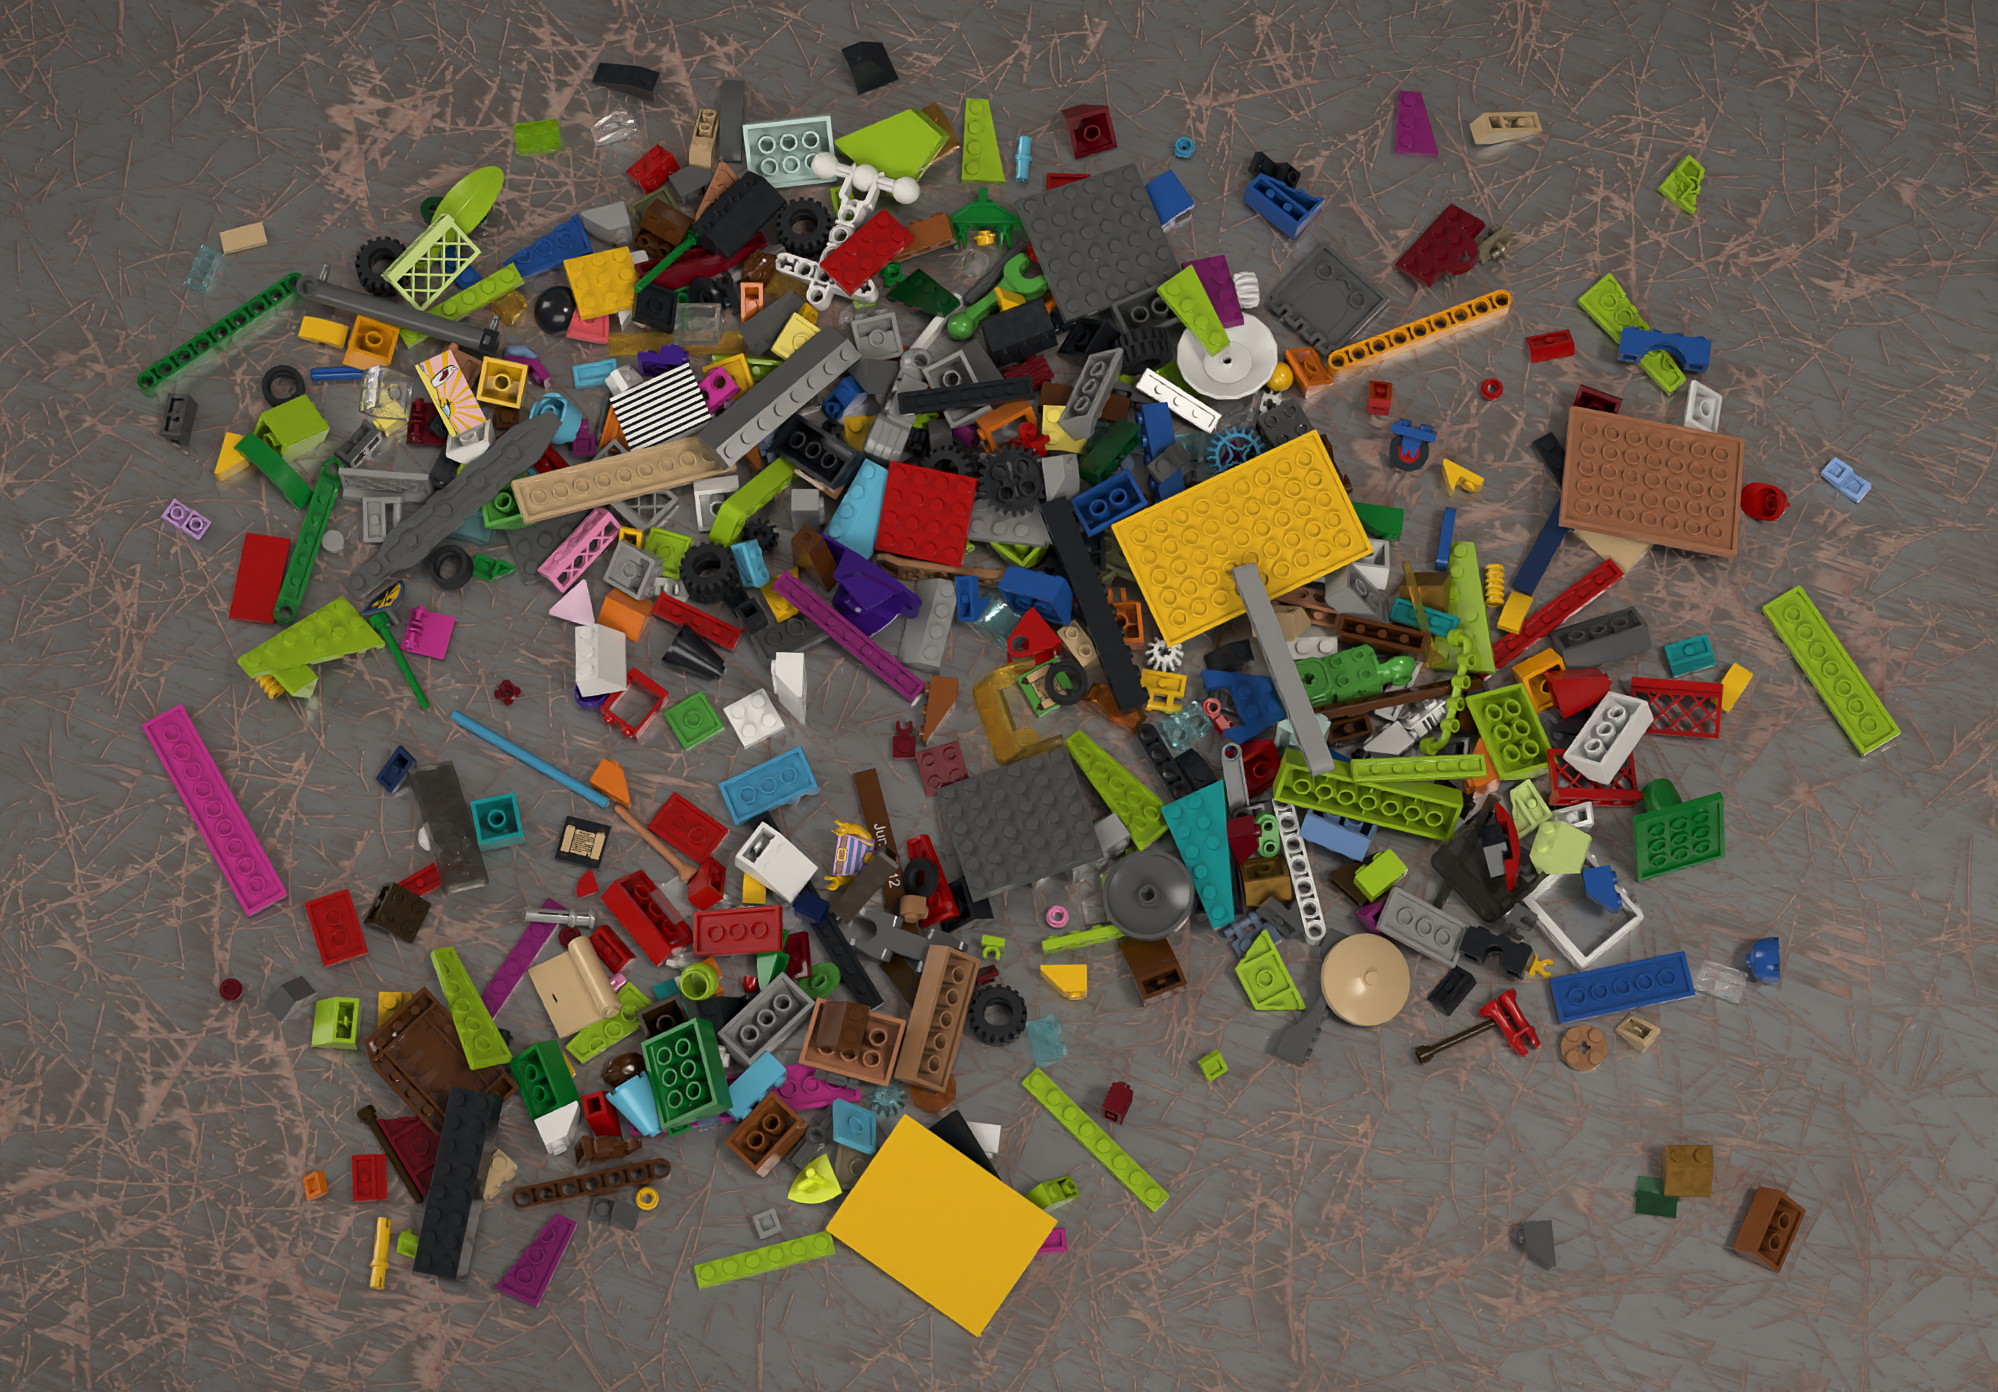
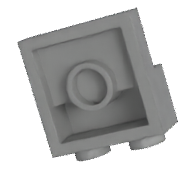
M888 308L875 311L876 315L867 317V313L855 315L854 320L850 321L854 343L861 355L859 362L865 359L886 360L903 356L904 352L894 311L889 312Z
M624 539L619 540L603 580L638 601L646 600L655 593L656 586H654V582L664 572V566H662L664 559L647 549L642 550Z

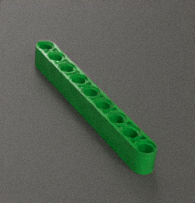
M298 272L286 275L141 372L137 377V384L141 393L146 397L156 396L301 299L302 297L297 292V289L291 288V286L297 283L302 275ZM307 285L303 288L305 293L307 292ZM282 295L280 300H272L274 296ZM258 307L264 308L260 313L254 312ZM238 320H246L244 324L236 325ZM227 332L225 337H217L219 333ZM203 344L209 345L208 348L205 350L199 349V347ZM183 357H190L187 362H180ZM165 369H172L169 374H162ZM147 381H153L151 386H143Z

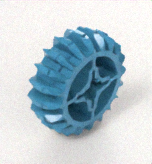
M1232 426V433L1229 432L1228 428H1224V437L1218 432L1216 436L1219 441L1211 439L1210 443L1215 445V448H1207V451L1212 452L1213 456L1206 457V460L1214 461V464L1209 465L1208 468L1213 469L1216 467L1217 471L1213 473V476H1217L1225 472L1233 464L1240 465L1246 462V453L1252 447L1255 457L1266 453L1260 452V448L1265 447V443L1258 445L1256 442L1261 437L1258 435L1253 439L1251 436L1254 434V430H1250L1248 434H1245L1246 427L1244 426L1241 427L1240 433L1237 432V426ZM1238 437L1248 442L1241 448H1237L1228 439ZM1223 445L1228 453V458L1221 465L1219 450ZM1245 449L1242 452V455L1240 456L1242 462H1238V460H1235V462L1232 461L1228 464V462L1231 461L1232 457L1234 456L1232 453L1233 450H1236V452Z

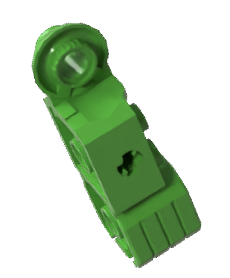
M1367 644L1325 656L1323 660L1317 657H1309L1294 662L1312 707L1380 694L1383 691L1384 684L1392 682L1394 686L1406 685L1412 680L1416 664L1413 657L1396 656L1389 659L1386 663L1379 665L1373 648Z

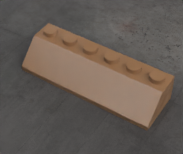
M930 945L896 1067L895 1079L914 1086L945 1093L980 966V959L949 946Z

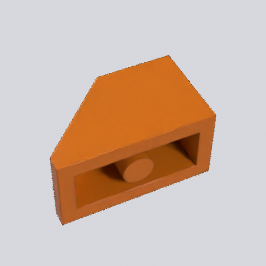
M603 759L589 780L590 786L625 808L630 809L632 805L624 771L621 769L622 765L612 759L610 762Z

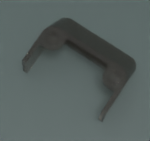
M1483 807L1462 824L1435 851L1431 857V865L1483 921L1493 923L1511 910L1515 903L1521 902L1532 893L1546 873L1542 871L1529 883L1519 875L1513 891L1509 892L1506 879L1501 877L1491 879L1487 862L1473 848L1479 840V832L1474 826L1486 812V809Z

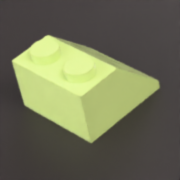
M1541 821L1529 857L1538 874L1581 873L1592 838L1590 835L1563 821Z

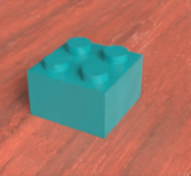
M515 792L470 801L481 852L526 843Z

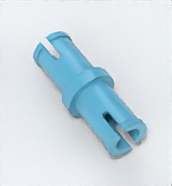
M1020 136L1017 139V155L1014 158L1016 162L1015 181L1024 183L1029 181V164L1032 163V157L1030 156L1032 138Z

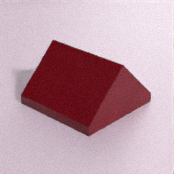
M1580 384L1573 406L1618 414L1623 399Z

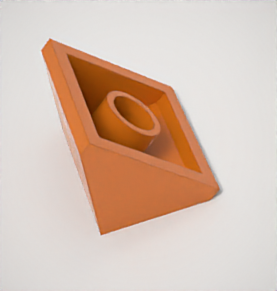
M1313 346L1287 349L1285 351L1283 362L1288 364L1293 370L1294 382L1305 399L1335 383Z
M615 587L606 595L597 623L626 634L627 639L637 643L653 615L651 611L655 602L649 599L638 601Z

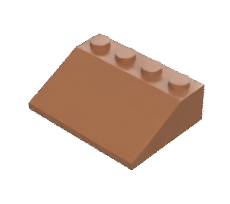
M817 997L798 1063L889 1087L907 1030V1021L870 1011L860 1057L817 1048L815 1043L825 1002H830V1000Z

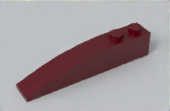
M759 231L730 260L702 247L687 250L651 283L672 291L690 285L698 277L711 278L740 264L757 248H760L761 251L768 247V243L762 231ZM666 256L634 264L638 279H642Z

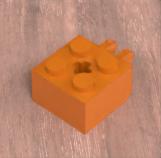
M1120 587L1119 595L1121 601L1113 602V591L1111 588H1107L1109 596L1106 597L1109 605L1113 604L1117 616L1114 617L1116 623L1122 624L1125 633L1123 638L1125 645H1129L1131 650H1143L1144 635L1140 600L1127 601L1126 588Z

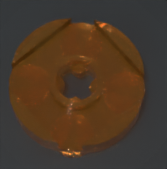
M950 1073L945 1093L938 1092L935 1095L933 1093L929 1094L927 1092L929 1089L911 1085V1098L915 1105L926 1113L941 1112L947 1109L956 1098V1081Z

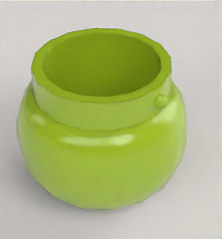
M695 962L688 965L682 971L680 977L682 993L687 998L695 1001H703L712 997L719 985V976L716 970L705 962Z

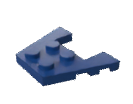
M1208 669L1201 671L1200 676L1207 692L1224 688L1229 689L1243 725L1225 729L1223 732L1224 739L1232 738L1238 745H1241L1285 719L1286 715L1271 677ZM1228 746L1229 751L1235 750V746Z

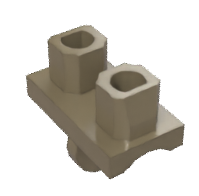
M1495 223L1488 230V239L1485 240L1481 236L1474 239L1479 250V262L1484 264L1491 258L1495 259L1500 256L1502 259H1505L1509 256L1507 249L1511 247L1513 242L1510 235V227L1507 225L1501 227Z

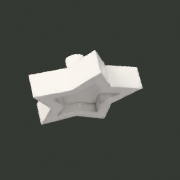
M679 957V960L667 959L666 965L672 967V970L683 971L691 963L684 962L683 957Z

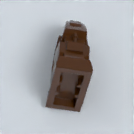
M586 1135L581 1136L574 1147L577 1170L583 1169L589 1164H602L608 1160L620 1159L643 1149L642 1139L630 1138L623 1140V1137L608 1135L593 1138Z

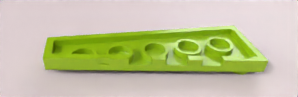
M1609 272L1581 296L1577 303L1619 344L1623 327L1635 326L1645 331H1649L1650 327L1642 320L1636 307L1630 303L1625 296L1626 293ZM1665 350L1651 351L1641 359L1640 363H1637L1669 396L1686 382V377Z
M453 946L434 949L430 956L471 1070L509 1063L513 1056Z

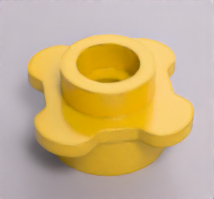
M990 230L977 232L978 236L974 237L977 246L994 244L996 234H991Z

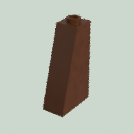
M805 523L791 539L794 567L797 566L799 571L829 593L838 583L833 577L838 566L824 538Z

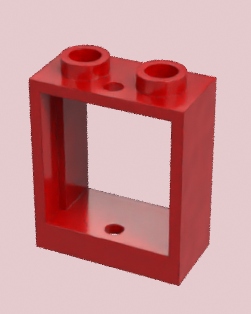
M633 666L627 673V690L612 692L600 707L601 718L611 726L613 724L620 728L619 731L629 739L633 737L638 740L671 699L670 693ZM633 683L658 700L636 729L611 712Z

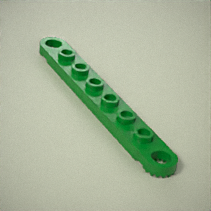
M328 458L321 466L273 611L275 620L280 624H290L297 616L341 483L339 474L332 475L329 473L327 465L335 464L338 468H344V463L339 458ZM287 607L291 611V617L282 618L279 609Z

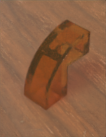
M1093 682L1082 698V701L1102 718L1134 735L1137 733L1138 727L1147 718L1141 710L1121 717L1110 687L1097 682Z

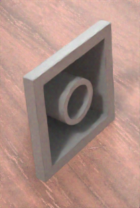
M1077 454L1041 458L1047 502L1062 496H1066L1067 501L1078 496L1079 465Z

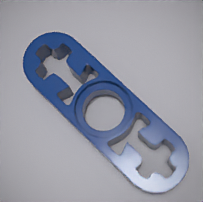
M1445 507L1435 564L1436 569L1446 570L1457 508Z

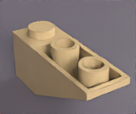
M700 109L689 149L690 167L711 171L720 127V111Z

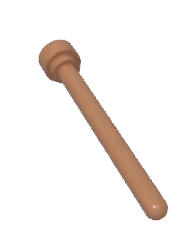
M615 805L614 811L679 870L680 879L689 884L698 869L688 863L684 864L622 805Z

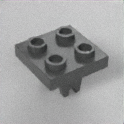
M1295 397L1260 415L1255 420L1273 449L1314 430Z

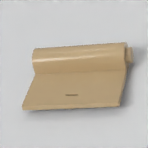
M580 936L573 939L568 944V951L528 969V973L560 1040L605 1018L616 1016L622 1007L588 936Z

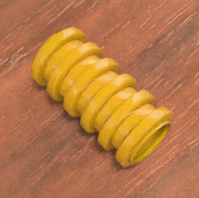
M1489 564L1485 566L1486 573L1484 577L1486 579L1484 584L1486 586L1484 591L1486 593H1484V597L1486 599L1484 601L1489 607H1500L1504 605V586L1502 585H1504L1503 578L1505 575L1503 572L1505 567L1500 564Z
M272 674L256 678V682L260 683V687L264 688V692L266 694L269 693L268 697L270 699L277 698L285 691V688Z

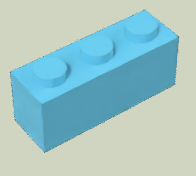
M766 1051L728 1087L733 1108L726 1112L737 1123L741 1119L744 1121L753 1111L752 1109L775 1087L778 1089L786 1082L787 1069Z

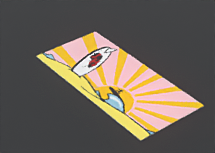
M451 350L415 365L451 437L487 422Z

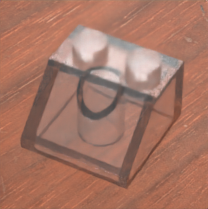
M677 303L673 345L718 346L723 337L725 314L721 303Z
M382 365L364 369L358 412L375 419L410 420L415 378Z

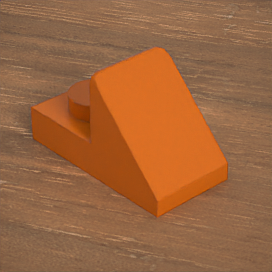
M741 282L742 325L764 309L763 282Z

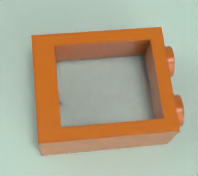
M1027 400L1006 403L976 419L979 428L976 430L979 439L982 442L984 441L985 445L982 446L984 453L994 454L993 450L995 448L1002 452L1003 445H1006L1007 449L1010 450L1011 444L1009 440L1020 439L1018 427L1025 421L1035 424L1037 433L1042 434L1032 406Z

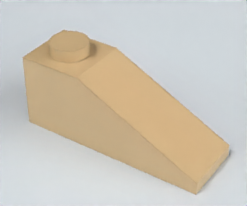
M1485 112L1470 124L1475 144H1495L1542 132L1537 112Z

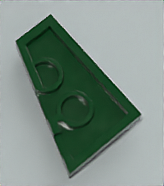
M920 268L886 295L890 302L895 303L898 301L906 307L911 308L914 306L921 308L923 312L942 318L947 317L961 305L957 297Z

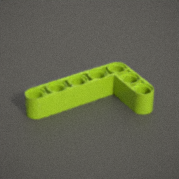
M780 456L722 504L707 540L715 542V545L721 543L724 548L727 547L731 551V545L737 543L745 521L799 477L798 474L793 472L795 468L800 471L803 470Z

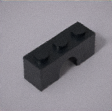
M1470 925L1459 948L1463 958L1481 965L1484 964L1490 954H1503L1504 959L1501 963L1503 973L1522 981L1526 980L1536 959L1532 947L1527 943H1515L1508 936L1503 934L1494 935L1490 933V930L1482 926L1476 928Z

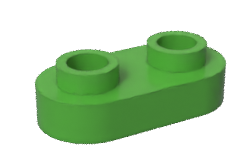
M1261 812L1255 818L1256 823H1260L1262 828V837H1259V848L1257 850L1262 856L1270 858L1275 856L1280 850L1279 824L1277 818L1271 812ZM1267 822L1271 823L1270 827L1264 828ZM1268 844H1273L1271 849H1266Z

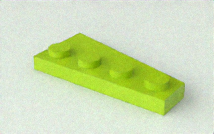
M1192 264L1157 288L1156 292L1212 358L1230 346L1231 342Z

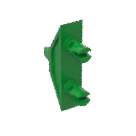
M979 188L978 200H973L970 204L950 215L958 243H954L953 247L957 250L960 240H962L963 250L968 248L967 231H998V249L1001 250L1004 240H1006L1007 249L1012 248V231H1025L1019 217L999 206L993 200H987V188Z

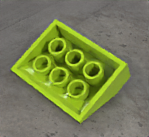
M1523 682L1465 698L1500 780L1531 779L1549 773L1546 751L1552 747ZM1554 755L1555 763L1559 764L1556 759V756Z

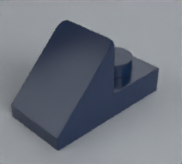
M400 745L375 779L390 794L395 793L407 776L417 772V760Z

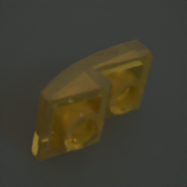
M775 272L773 279L764 289V292L779 299L789 291L794 290L805 303H808L806 295L809 285Z

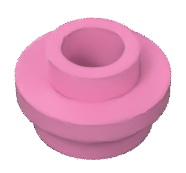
M1054 905L1047 910L1046 921L1051 927L1061 928L1067 924L1069 914L1066 908ZM1060 914L1062 918L1056 921L1053 919V916Z

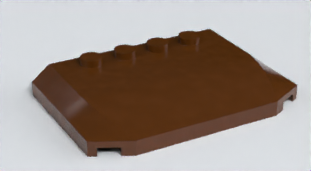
M425 986L364 1041L371 1067L435 1135L440 1137L451 1086L496 1094L504 1097L503 1103L519 1089V1086L499 1065L471 1070L452 1015Z

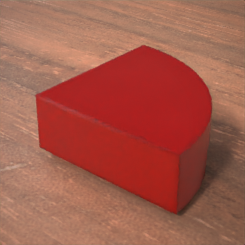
M592 870L586 872L578 881L576 888L578 900L600 892Z

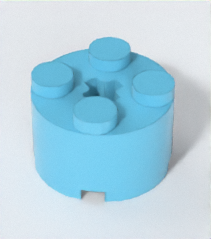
M558 393L544 395V399L540 403L537 401L533 405L529 419L552 410L560 419L562 425L551 443L558 445L573 442L581 425L582 411Z

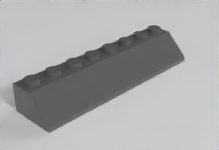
M827 325L695 435V437L722 470H726L861 357L860 353L846 337Z

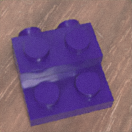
M667 344V346L661 345L660 354L652 350L638 352L637 363L641 376L658 377L686 363L690 365V359H688L689 351H684V347H680L677 344Z

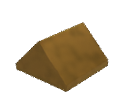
M1407 572L1399 585L1400 598L1448 614L1452 573Z

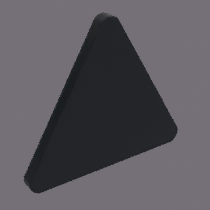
M1587 707L1565 719L1563 718L1555 726V731L1577 736L1592 715L1590 709Z

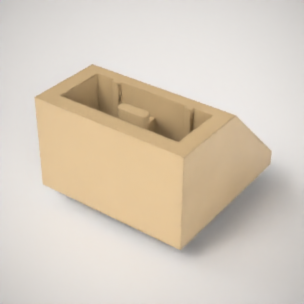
M1272 605L1286 642L1294 641L1311 626V621L1301 606ZM1252 628V637H1256Z

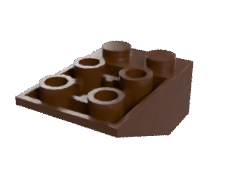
M1131 938L1118 943L1143 1007L1187 990L1186 979L1166 938L1155 941H1140Z

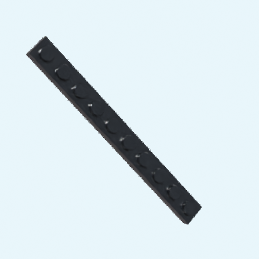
M769 812L749 822L753 833L763 821L782 834ZM809 880L794 900L832 963L840 970L841 978L858 1004L870 1006V1011H874L884 1005V1001L851 946H849L848 941L817 890Z

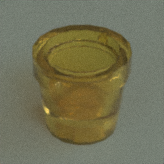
M512 290L500 300L492 302L494 313L500 315V320L508 326L516 324L517 318L528 307L527 300L517 290Z

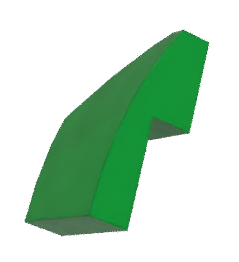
M477 553L473 561L474 570L472 577L492 582L515 571L516 566L498 559L497 561Z

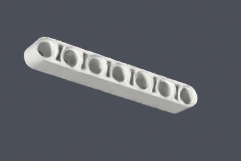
M1272 798L1273 814L1279 824L1280 845L1290 875L1293 896L1297 900L1304 926L1303 935L1308 944L1319 945L1324 940L1326 927L1303 837L1298 836L1300 826L1295 806L1288 803L1286 807H1279L1276 804V800ZM1284 821H1290L1293 824V827L1290 829H1286L1281 825V823ZM1294 842L1299 848L1297 850H1290L1287 844ZM1294 864H1301L1304 870L1297 872L1292 866ZM1305 885L1310 891L1303 894L1299 892L1298 887ZM1312 907L1316 913L1307 915L1303 909ZM1318 929L1321 935L1313 937L1310 935L1309 930Z

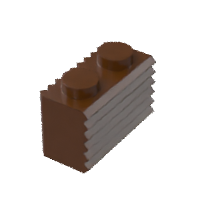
M1364 713L1331 722L1327 746L1335 750V748H1343L1344 745L1347 747L1348 745L1352 746L1353 743L1365 742L1373 733L1368 714Z

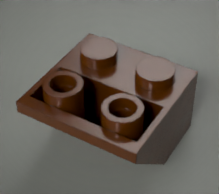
M656 198L647 208L632 244L657 258L667 256L685 240V236L695 219Z

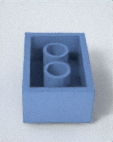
M1309 809L1298 836L1305 838L1309 842L1325 846L1328 850L1344 854L1350 859L1362 862L1379 825Z

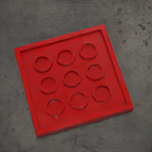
M894 460L890 461L875 549L963 567L979 478Z

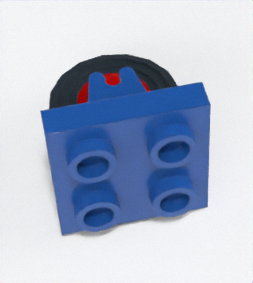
M1399 418L1398 422L1394 421L1391 432L1398 435L1389 446V456L1392 463L1403 471L1420 469L1429 457L1427 441L1435 443L1438 432L1433 431L1434 427L1421 424L1420 427L1412 425V421Z

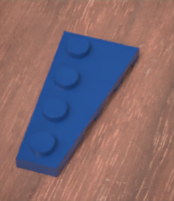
M576 213L569 221L564 224L561 223L555 227L554 231L545 237L543 235L536 240V243L528 248L525 247L504 261L503 266L506 267L513 263L521 278L526 280L563 266V260L593 254L594 252L580 217Z

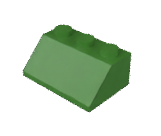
M528 470L522 475L519 474L513 480L529 477ZM511 482L499 491V495L491 502L485 503L482 506L486 529L516 530L536 524L534 522L524 525Z

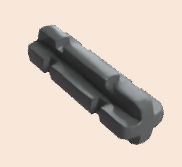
M820 1069L815 1071V1079L821 1081L826 1079L828 1083L841 1087L848 1086L847 1089L854 1091L859 1087L860 1080Z

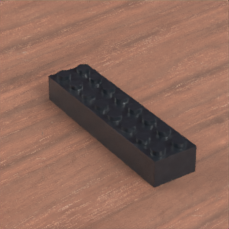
M451 1086L413 1271L466 1282L504 1097Z

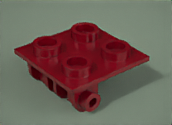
M415 398L414 402L409 403L406 444L444 446L447 442L448 434L444 440H441L435 433L432 435L426 430L428 422L430 423L434 416L439 413L434 403L424 402L423 398Z
M958 740L915 753L916 764L919 767L927 796L937 794L936 789L969 778Z

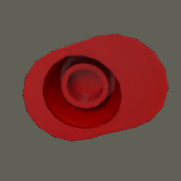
M1751 482L1741 491V508L1748 516L1775 521L1784 514L1787 507L1791 506L1785 492L1774 485Z

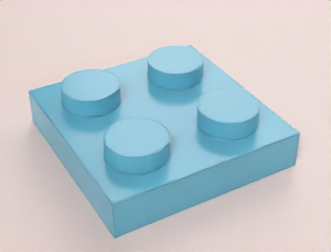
M837 1098L833 1101V1141L868 1155H873L877 1151L876 1113Z

